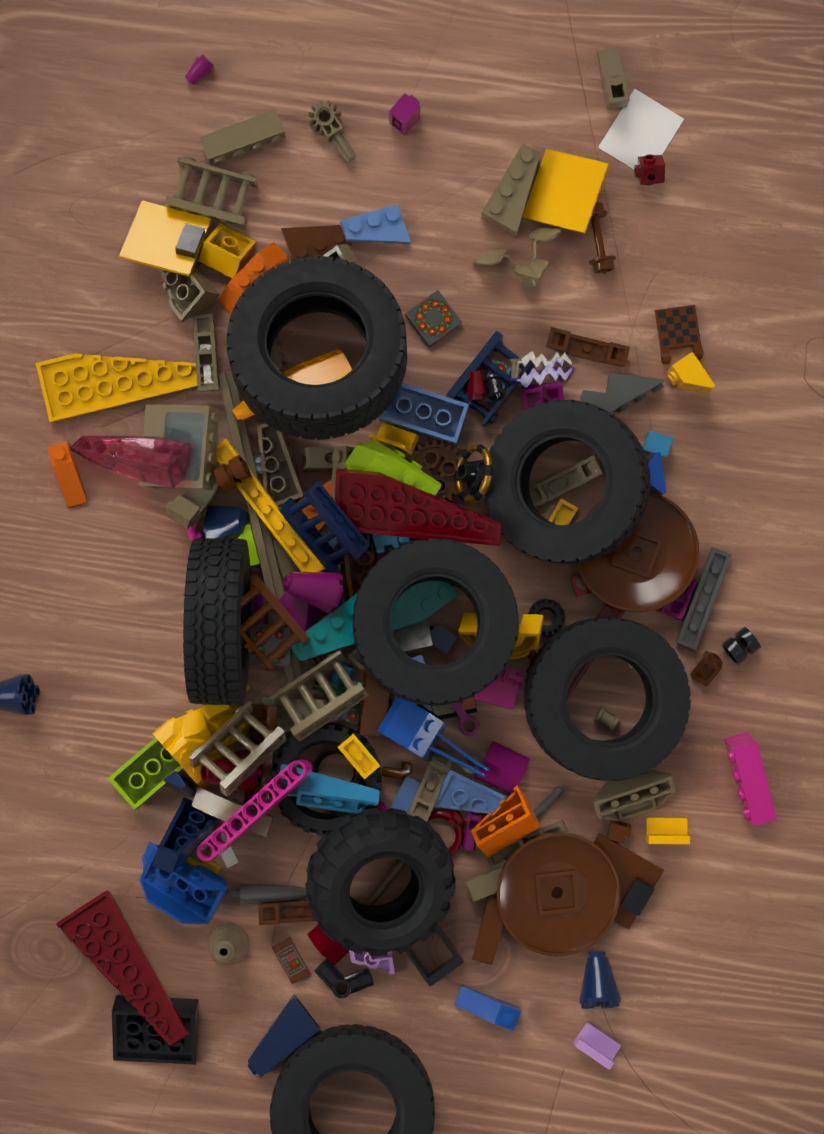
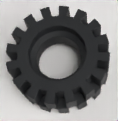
M539 600L530 607L528 614L539 615L544 609L550 610L554 615V620L550 625H543L541 635H553L560 631L564 625V610L554 600Z

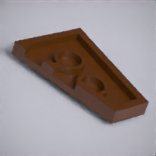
M341 225L281 228L293 259L303 257L306 260V257L311 256L321 258V256L336 245L348 244L352 246V242H346Z

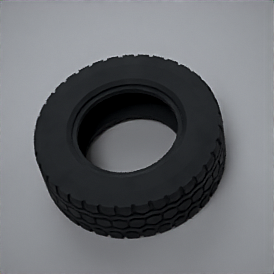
M552 400L522 411L523 413L515 416L511 423L508 422L502 429V433L497 435L494 445L489 450L493 473L490 486L484 496H486L485 502L487 509L490 511L491 519L502 523L501 534L504 535L503 537L510 544H513L515 548L526 555L551 563L578 564L597 560L610 554L620 547L623 542L625 543L632 535V532L636 530L644 516L649 501L648 496L651 487L650 469L648 468L649 464L644 453L645 451L638 438L623 421L598 406L579 400ZM564 441L584 442L598 454L603 463L606 474V487L603 498L593 513L585 519L569 525L554 524L544 518L532 502L529 492V477L532 467L537 458L546 449Z
M197 538L192 541L190 546L184 594L183 654L186 692L188 700L192 704L240 705L245 700L249 672V651L245 647L247 644L243 637L240 639V625L251 617V601L241 608V599L251 590V570L248 543L244 539ZM250 628L245 632V634H246L249 638H250Z
M431 538L409 542L382 557L368 572L358 590L352 618L353 637L357 652L366 670L374 680L391 694L401 699L430 706L448 705L463 701L489 686L500 675L510 660L516 645L519 629L517 602L511 585H509V581L504 573L500 571L501 569L489 557L479 552V550L449 539ZM426 581L449 583L464 592L475 608L478 626L474 643L463 657L445 665L420 663L409 657L395 640L391 625L394 605L407 589L418 583Z
M613 617L581 620L555 633L535 655L527 673L524 687V709L527 722L539 746L551 759L567 770L582 777L599 781H620L634 778L639 774L642 775L650 771L651 768L659 765L663 759L665 760L671 754L672 749H675L679 743L680 737L683 736L686 729L685 724L688 723L690 715L688 712L691 707L688 676L684 671L685 668L681 659L678 658V654L673 647L657 632L649 629L647 626L632 620ZM613 655L628 662L640 675L645 688V707L638 723L625 735L612 740H594L580 732L573 723L567 708V691L572 677L583 664L600 656Z
M347 1024L339 1025V1027L334 1026L314 1034L313 1037L309 1038L291 1053L275 1083L270 1105V1128L272 1134H320L311 1117L310 1100L322 1082L337 1073L345 1071H359L370 1074L387 1087L396 1107V1116L387 1134H433L435 1120L434 1096L424 1065L406 1043H403L396 1036L390 1035L389 1032L382 1029L379 1030L376 1027Z

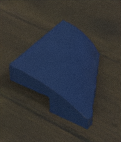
M208 506L202 538L228 539L231 536L243 533L249 514L241 507Z

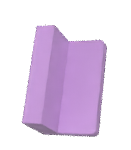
M588 1022L573 1042L576 1048L609 1070L614 1064L612 1059L621 1047L618 1042Z

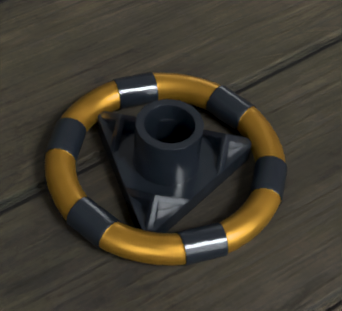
M482 444L468 446L461 453L456 465L455 488L459 498L465 503L480 501L491 483L493 473L492 459L488 449ZM475 451L483 456L482 460L466 462ZM462 480H466L470 496L464 491Z

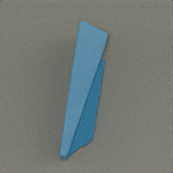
M282 764V765H281V768H280V772H281L284 768H286L288 765ZM297 768V772L302 775L304 770ZM311 772L287 796H297L296 805L359 814L362 810H365L366 806L378 805L380 791ZM283 778L281 781L282 786L287 788L288 781Z

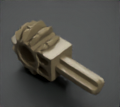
M328 100L326 105H323L322 101L318 102L319 107L312 105L313 112H308V117L311 118L308 123L311 126L314 125L312 130L316 132L320 129V135H324L328 142L333 141L345 162H351L355 159L356 155L342 134L344 133L343 126L341 125L342 120L338 118L342 114L341 111H336L337 105L334 104L330 107V101ZM326 114L330 116V119L327 122H323L320 120V117Z

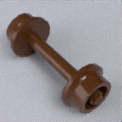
M596 202L590 219L598 258L590 260L589 265H592L594 273L606 274L615 269L614 261L616 256L605 255L599 218L607 216L608 212L604 210L602 202Z

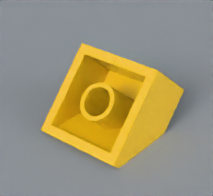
M220 223L204 241L198 261L207 267L223 273L227 277L233 278L244 267L256 241Z
M693 352L673 364L667 371L668 381L672 386L676 385L678 389L707 394L716 386Z

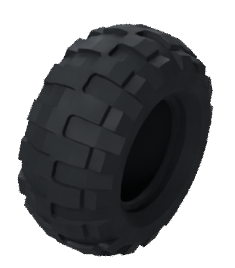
M378 808L362 810L360 815L352 818L349 815L337 822L338 826L332 832H326L317 843L318 849L314 852V855H311L306 870L307 882L305 887L307 899L314 919L317 920L321 930L332 941L340 942L343 948L358 954H362L365 951L371 956H387L388 952L393 951L403 953L411 950V945L419 940L423 942L435 932L434 927L437 923L444 921L451 907L449 900L455 894L456 878L453 871L454 863L440 834L421 817H413L404 810L389 808L387 811H379ZM380 858H395L411 866V878L406 889L399 897L389 903L370 906L359 903L350 896L352 880L357 872L371 861Z

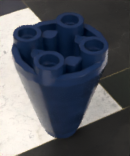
M22 674L0 681V710L20 715L35 714L36 697H39L40 689L38 685L34 684L30 674Z
M589 952L579 998L581 1009L600 1007L599 1004H601V1008L619 1007L621 997L606 953Z

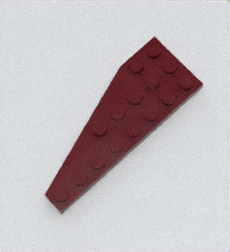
M348 469L336 470L335 502L360 533L419 539H449L461 543L500 546L502 523L379 472Z

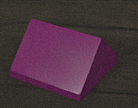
M493 741L482 765L490 770L487 772L480 768L479 771L486 776L483 778L477 774L475 778L511 795L514 792L513 788L519 785L523 779L530 758Z

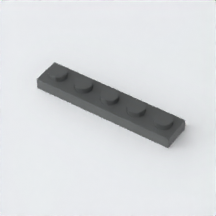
M714 547L711 548L676 643L696 650L732 554Z

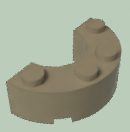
M217 461L215 464V468L220 466V464ZM201 462L198 464L196 468V471L198 473L193 481L199 480ZM215 477L213 491L199 488H184L181 495H178L174 501L170 500L164 510L167 511L169 518L185 528L191 529L206 512L208 506H210L215 498L214 494L218 487L221 488Z

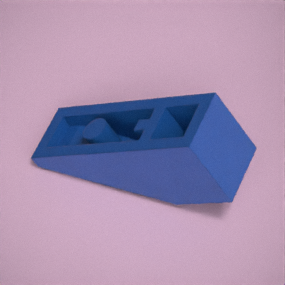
M461 985L454 1004L491 1023L514 1031L521 1013L520 1007L464 985Z

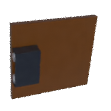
M599 833L593 843L609 857L619 879L620 902L614 921L630 929L637 915L641 914L653 894L654 887L664 869Z

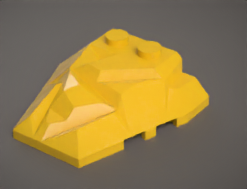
M203 705L194 711L190 709L179 718L175 719L173 717L167 720L152 734L197 786L207 788L211 783L203 781L201 778L200 770L203 764L200 763L194 769L191 766L189 757L195 748H200L235 714L239 706ZM244 721L237 729L245 735L250 724ZM230 734L222 743L234 753L240 742ZM215 749L207 757L212 761L224 757V755Z

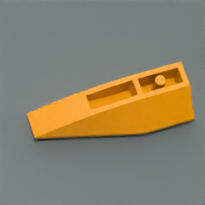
M336 349L302 362L282 372V374L296 382L319 385L341 379L351 372L352 368L344 353ZM244 400L232 410V414L237 420H246L255 415Z

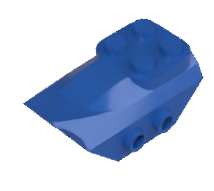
M149 841L142 857L143 873L139 880L147 902L180 923L209 924L229 887L226 880L205 866L197 865L194 867L186 861L173 873L152 866L159 846Z

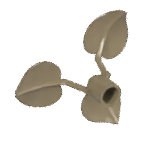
M542 227L535 229L529 234V239L534 240L533 261L516 267L510 256L506 255L508 253L507 249L493 248L481 253L472 264L473 266L475 264L491 266L506 259L515 271L517 278H521L523 289H533L539 285L538 281L541 280L543 273L549 266L547 260L536 259L537 244L554 239L560 234L562 228Z

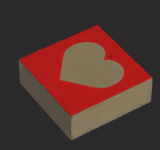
M580 575L571 577L576 597L591 593Z

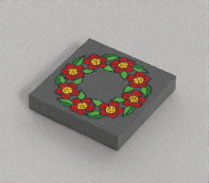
M439 290L405 313L429 347L462 324V321Z
M254 624L250 628L251 641L253 642L273 624ZM289 626L286 628L282 627L258 649L267 657L291 637L292 630ZM291 647L271 665L291 666ZM249 652V665L261 666L258 663L261 658L256 653L252 655Z

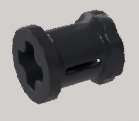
M491 374L484 378V384L487 385L489 390L488 398L492 401L500 400L506 396V390L503 389L501 384L502 376L499 374Z

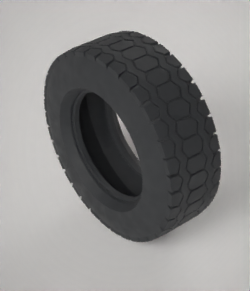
M318 256L306 257V260L302 257L291 260V263L286 261L276 265L277 269L272 267L264 272L263 276L260 275L256 278L252 285L245 289L242 296L236 302L228 323L227 355L233 379L240 396L261 421L270 427L273 426V429L284 434L287 432V435L299 438L301 436L302 439L315 440L317 437V440L330 439L331 436L332 438L345 436V433L349 435L359 431V428L362 429L371 424L372 420L375 421L384 413V410L386 411L399 392L405 376L407 365L406 327L401 309L394 295L373 273L365 268L363 269L360 265L353 262L349 264L347 260L336 258L334 261V257L321 256V259H319ZM324 312L339 315L353 323L366 341L363 356L351 372L331 383L311 385L296 382L282 374L275 367L270 359L271 348L276 336L285 325L297 317L310 313Z

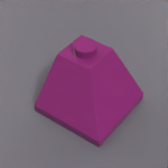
M287 592L278 600L304 632L325 613Z

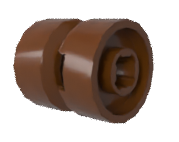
M240 455L230 459L228 465L222 464L213 469L218 483L225 492L236 488L238 482L243 484L252 478L250 469Z

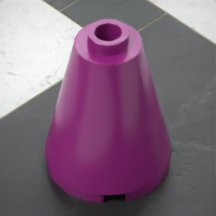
M290 572L289 575L284 577L283 587H285L287 593L326 613L332 614V608H337L341 600L343 585H340V579L343 580V576L337 572Z

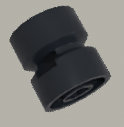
M746 627L736 632L735 638L730 637L722 643L725 652L737 665L747 659L748 653L753 654L761 648L756 637ZM741 641H742V642L744 643V645L746 646L745 648H743L742 645L740 644Z

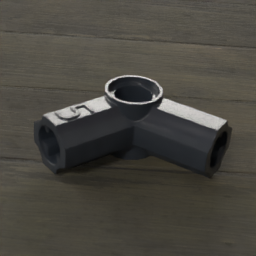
M325 959L314 970L333 991L334 995L341 999L374 985L368 967L344 976L328 959ZM339 983H345L348 989L345 992H340L336 986Z

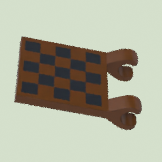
M695 305L655 310L662 364H669L671 361L669 349L693 346V353L698 360L702 359L704 354Z

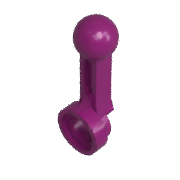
M460 702L451 704L460 718L459 729L461 733L465 736L475 735L480 726L478 720L473 716H468ZM472 720L475 723V729L472 732L464 730L463 724L465 721Z

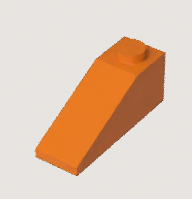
M66 441L47 447L52 467L67 507L70 508L87 503V497L72 445Z

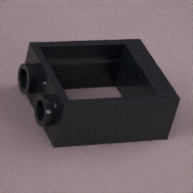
M438 923L434 929L453 957L428 973L412 949L406 951V954L429 986H432L464 963L463 958Z

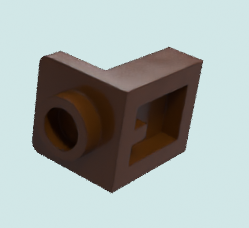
M705 651L702 659L691 671L690 676L707 687L721 670L723 662L717 654Z

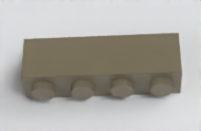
M275 109L201 136L200 139L210 165H220L226 161L225 159L231 157L239 158L245 154L244 152L250 150L258 151L264 147L263 145L269 143L277 144L286 136Z

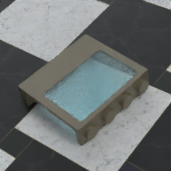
M146 405L139 486L147 488H199L213 491L215 483L213 469H215L217 461L216 446L219 440L218 423L220 422V409L203 405Z

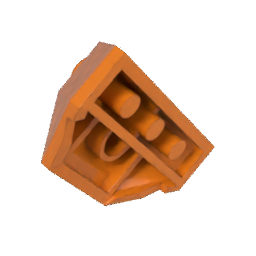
M274 242L259 251L231 279L218 298V302L232 314L236 302L242 296L245 289L252 285V282L260 275L263 276V273L272 267L277 269L276 265L288 261V255Z

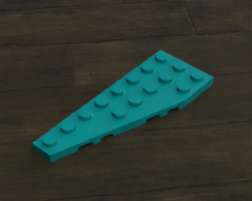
M426 581L410 587L399 597L394 605L391 616L392 631L426 620L457 597L458 594L449 583L442 581ZM357 594L305 632L311 639L307 645H304L302 642L299 644L296 642L291 647L300 661L355 643L352 618Z

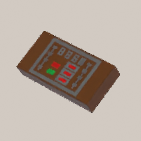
M291 937L272 947L292 984L310 974Z

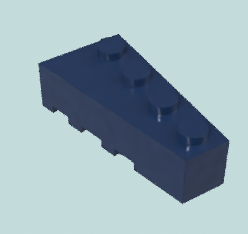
M183 798L157 849L152 866L173 873L217 829L220 819L192 807L193 801Z

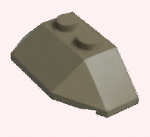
M650 770L634 778L607 781L592 801L598 819L604 818L610 821L621 822L659 809L676 790L671 774Z

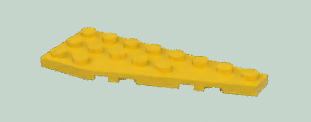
M74 353L35 363L50 423L197 387L196 363L170 362L165 360Z

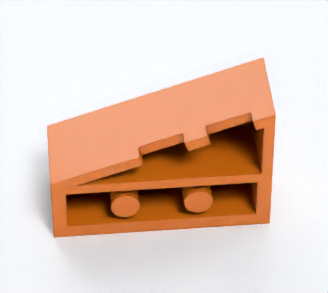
M518 785L513 788L514 792L506 800L502 799L499 802L500 806L492 814L489 812L471 830L477 847L487 858L541 827L528 797Z

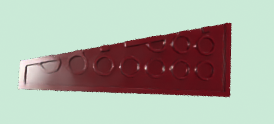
M106 890L56 923L57 927L68 936L69 940L88 957L104 977L123 994L125 999L139 1011V1014L154 1027L157 1033L170 1046L189 1035L186 1026L110 891Z

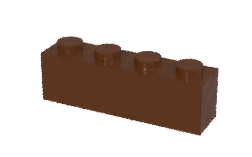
M364 667L362 686L369 696L360 701L357 733L384 737L377 729L392 705V701L389 699L390 692L380 686Z

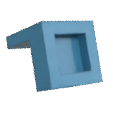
M650 430L646 435L643 445L644 453L655 454L660 452L661 456L667 457L673 438Z

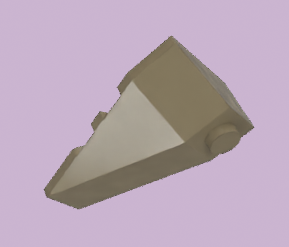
M195 266L190 277L157 268L164 281L162 283L163 288L167 290L170 298L168 300L169 305L181 321H185L207 310L220 295L212 283Z

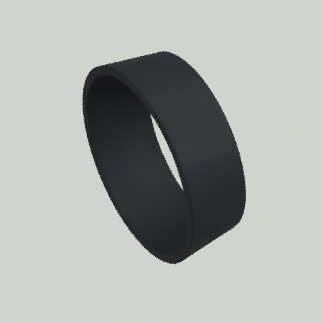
M338 748L323 750L315 757L312 763V772L318 773L320 763L327 756L333 754L343 755V753ZM354 768L353 777H352V779H351V781H350V782H352V783L354 782L355 777H356V769H355V768Z

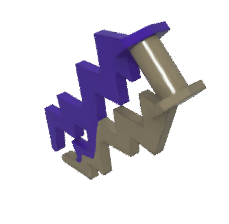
M529 351L519 359H509V362H511V376H509V380L519 382L525 388L529 386L532 379L538 385H541L547 374L555 382L558 376L566 381L574 367L569 366L565 372L560 368L564 361L572 364V361L564 352L559 356L555 351L551 358L547 360L541 353L535 356L533 351ZM530 360L536 368L540 362L543 365L539 374L531 367L528 374L523 371L519 377L520 363L523 367H526ZM557 362L560 366L554 369L553 365Z

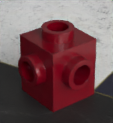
M648 154L638 157V165H634L635 177L639 178L640 185L650 186L665 183V162L662 155Z

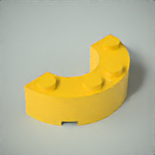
M463 613L458 632L464 642L472 647L477 634L476 613ZM523 614L522 621L518 624L516 645L510 659L525 657L529 655L531 650L537 648L544 623L543 615Z

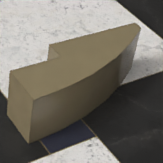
M503 866L488 870L481 875L466 880L473 902L496 893L499 875Z

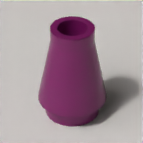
M202 54L199 58H196L185 78L194 85L212 72L211 69L214 65Z

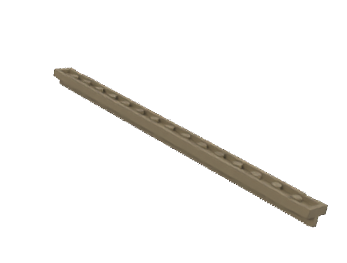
M232 372L218 373L234 449L258 479L246 421L237 420L232 414V410L241 403ZM246 500L265 586L279 600L284 595V589L281 584L271 532ZM274 610L271 613L275 623L278 621L279 614ZM292 649L291 666H283L288 684L303 675L301 664H299L300 659H298Z

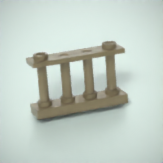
M184 156V158L178 157L177 162L179 166L183 167L176 194L173 197H166V207L211 218L212 221L245 230L247 221L243 217L242 210L249 186L257 187L258 185L254 175L246 172L239 174L202 164L188 156ZM191 169L203 172L195 200L192 202L185 201L183 196ZM210 175L222 178L215 205H212V208L204 206L203 203ZM232 180L242 184L234 211L228 213L223 211L222 206L229 182Z
M340 651L329 654L324 661L285 687L278 688L270 696L277 706L281 703L284 705L295 723L294 727L290 730L299 742L369 696L361 683L354 684L341 665L346 659ZM332 669H335L347 688L346 692L340 696H336L324 677ZM316 680L330 700L322 708H319L307 689V686ZM298 692L301 693L312 711L311 715L306 719H301L289 699Z
M250 701L238 707L235 714L200 748H195L189 757L191 766L194 769L202 763L221 780L219 783L220 789L226 797L286 741L285 731L278 726L274 731H270L251 715L253 707ZM244 721H247L265 737V740L260 745H255L237 729ZM230 734L250 751V754L245 759H240L222 743ZM217 749L235 765V769L230 774H226L207 757L213 750Z

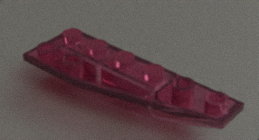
M81 436L70 449L85 459L123 476L175 488L186 476L192 446L189 443L160 437Z

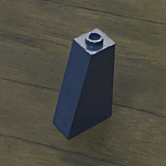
M295 994L291 996L248 1059L250 1071L254 1075L258 1074L260 1078L320 1029L319 1024Z

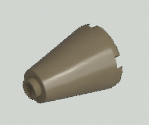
M231 923L222 924L215 928L209 937V953L220 964H237L245 958L248 952V935L244 929Z

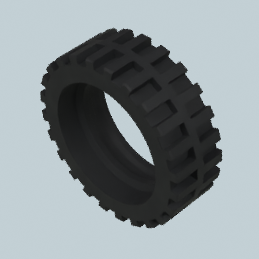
M327 723L300 742L292 735L281 746L278 754L275 756L270 777L272 780L280 773L282 764L289 765L291 762L296 761L310 747L318 744H335L339 746L353 733L379 764L380 760L375 749L356 730L342 724ZM381 766L366 779L362 777L361 785L381 791ZM286 796L278 803L281 814L284 817L286 816L292 825L302 828L304 832H313L320 836H323L328 831L332 832L338 826L337 822L350 815L352 818L362 814V812L359 814L344 812L343 814L341 811L330 814L318 813L308 809L306 806L296 805L297 796ZM375 805L366 806L365 810L372 809Z

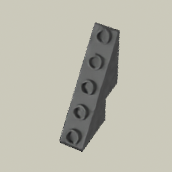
M609 373L606 393L583 390L580 401L598 406L609 413L614 411L620 413L627 409V404L633 400L637 403L646 398L645 394L652 390L655 393L664 387L662 385L664 380Z

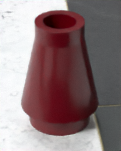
M470 371L467 392L469 401L486 400L485 395H487L482 371Z

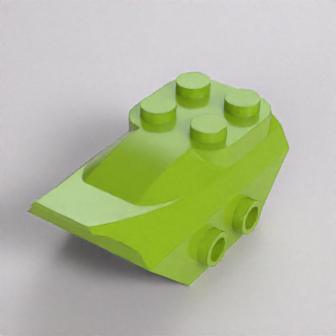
M374 438L369 443H358L344 463L348 470L379 472L435 496L442 485L421 470L423 466L414 460L411 463L404 459L406 456L398 449H395L393 452Z

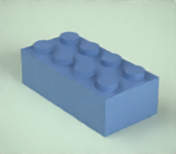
M402 383L395 399H393V402L386 411L384 410V413L378 417V420L439 441L443 440L445 443H451L456 446L469 404Z

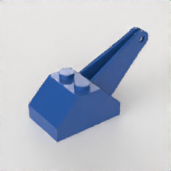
M396 697L377 729L378 732L424 761L433 752L485 778V774L472 766L434 748L438 740L441 739L478 767L487 772L490 770L442 736L447 727L444 722L414 703Z

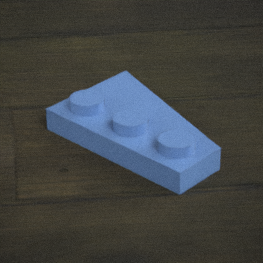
M398 204L340 221L346 242L411 243Z
M449 769L434 807L486 814L490 812L492 814L500 806L499 802L505 799L506 796Z

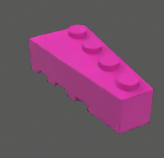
M748 732L724 738L728 758L733 768V777L739 787V790H737L738 796L745 807L742 809L745 820H749L753 826L776 820L777 817L757 742Z

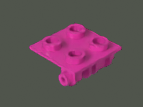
M506 666L489 686L474 695V700L513 710L519 685L522 681L523 670Z

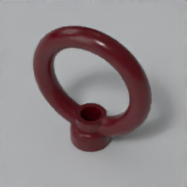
M433 810L427 822L435 818H443L448 820L451 826L455 828V841L448 848L452 856L460 849L463 843L464 830L462 825L466 823V820L457 810H454L452 813L445 810Z

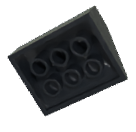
M116 995L112 1008L113 1060L196 1065L199 999L170 998L189 1032L188 1036L170 1046L123 995Z

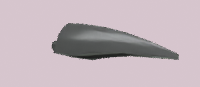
M240 884V891H230V900L240 899V905L274 903L307 898L305 887L286 885Z

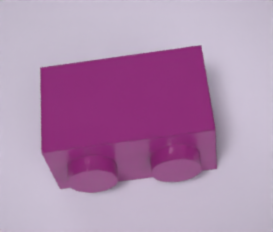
M404 93L389 111V123L404 136L420 118V102L414 96H408Z

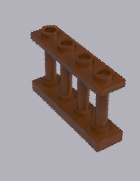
M255 575L250 579L253 584L250 587L251 590L241 599V608L261 594L267 601L264 602L265 605L240 625V639L242 637L247 642L245 647L252 655L256 653L261 658L258 663L265 671L270 669L274 672L276 669L271 663L296 642L298 644L302 642L304 645H307L311 639L259 577ZM275 610L279 614L278 621L252 642L245 632L268 612ZM289 626L293 631L290 634L291 637L265 657L258 648L282 627L286 628Z

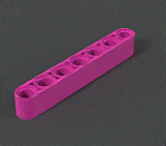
M305 759L291 762L198 846V858L202 861H210L225 852L311 774V763ZM298 764L302 765L304 771L302 775H300L297 772ZM283 778L288 781L287 788L282 786L281 781ZM268 791L273 795L271 802L266 798ZM252 805L256 806L258 810L257 815L252 813ZM237 819H240L242 822L241 829L236 825ZM222 832H224L227 835L226 842H224L221 838ZM207 846L212 849L211 856L206 851Z

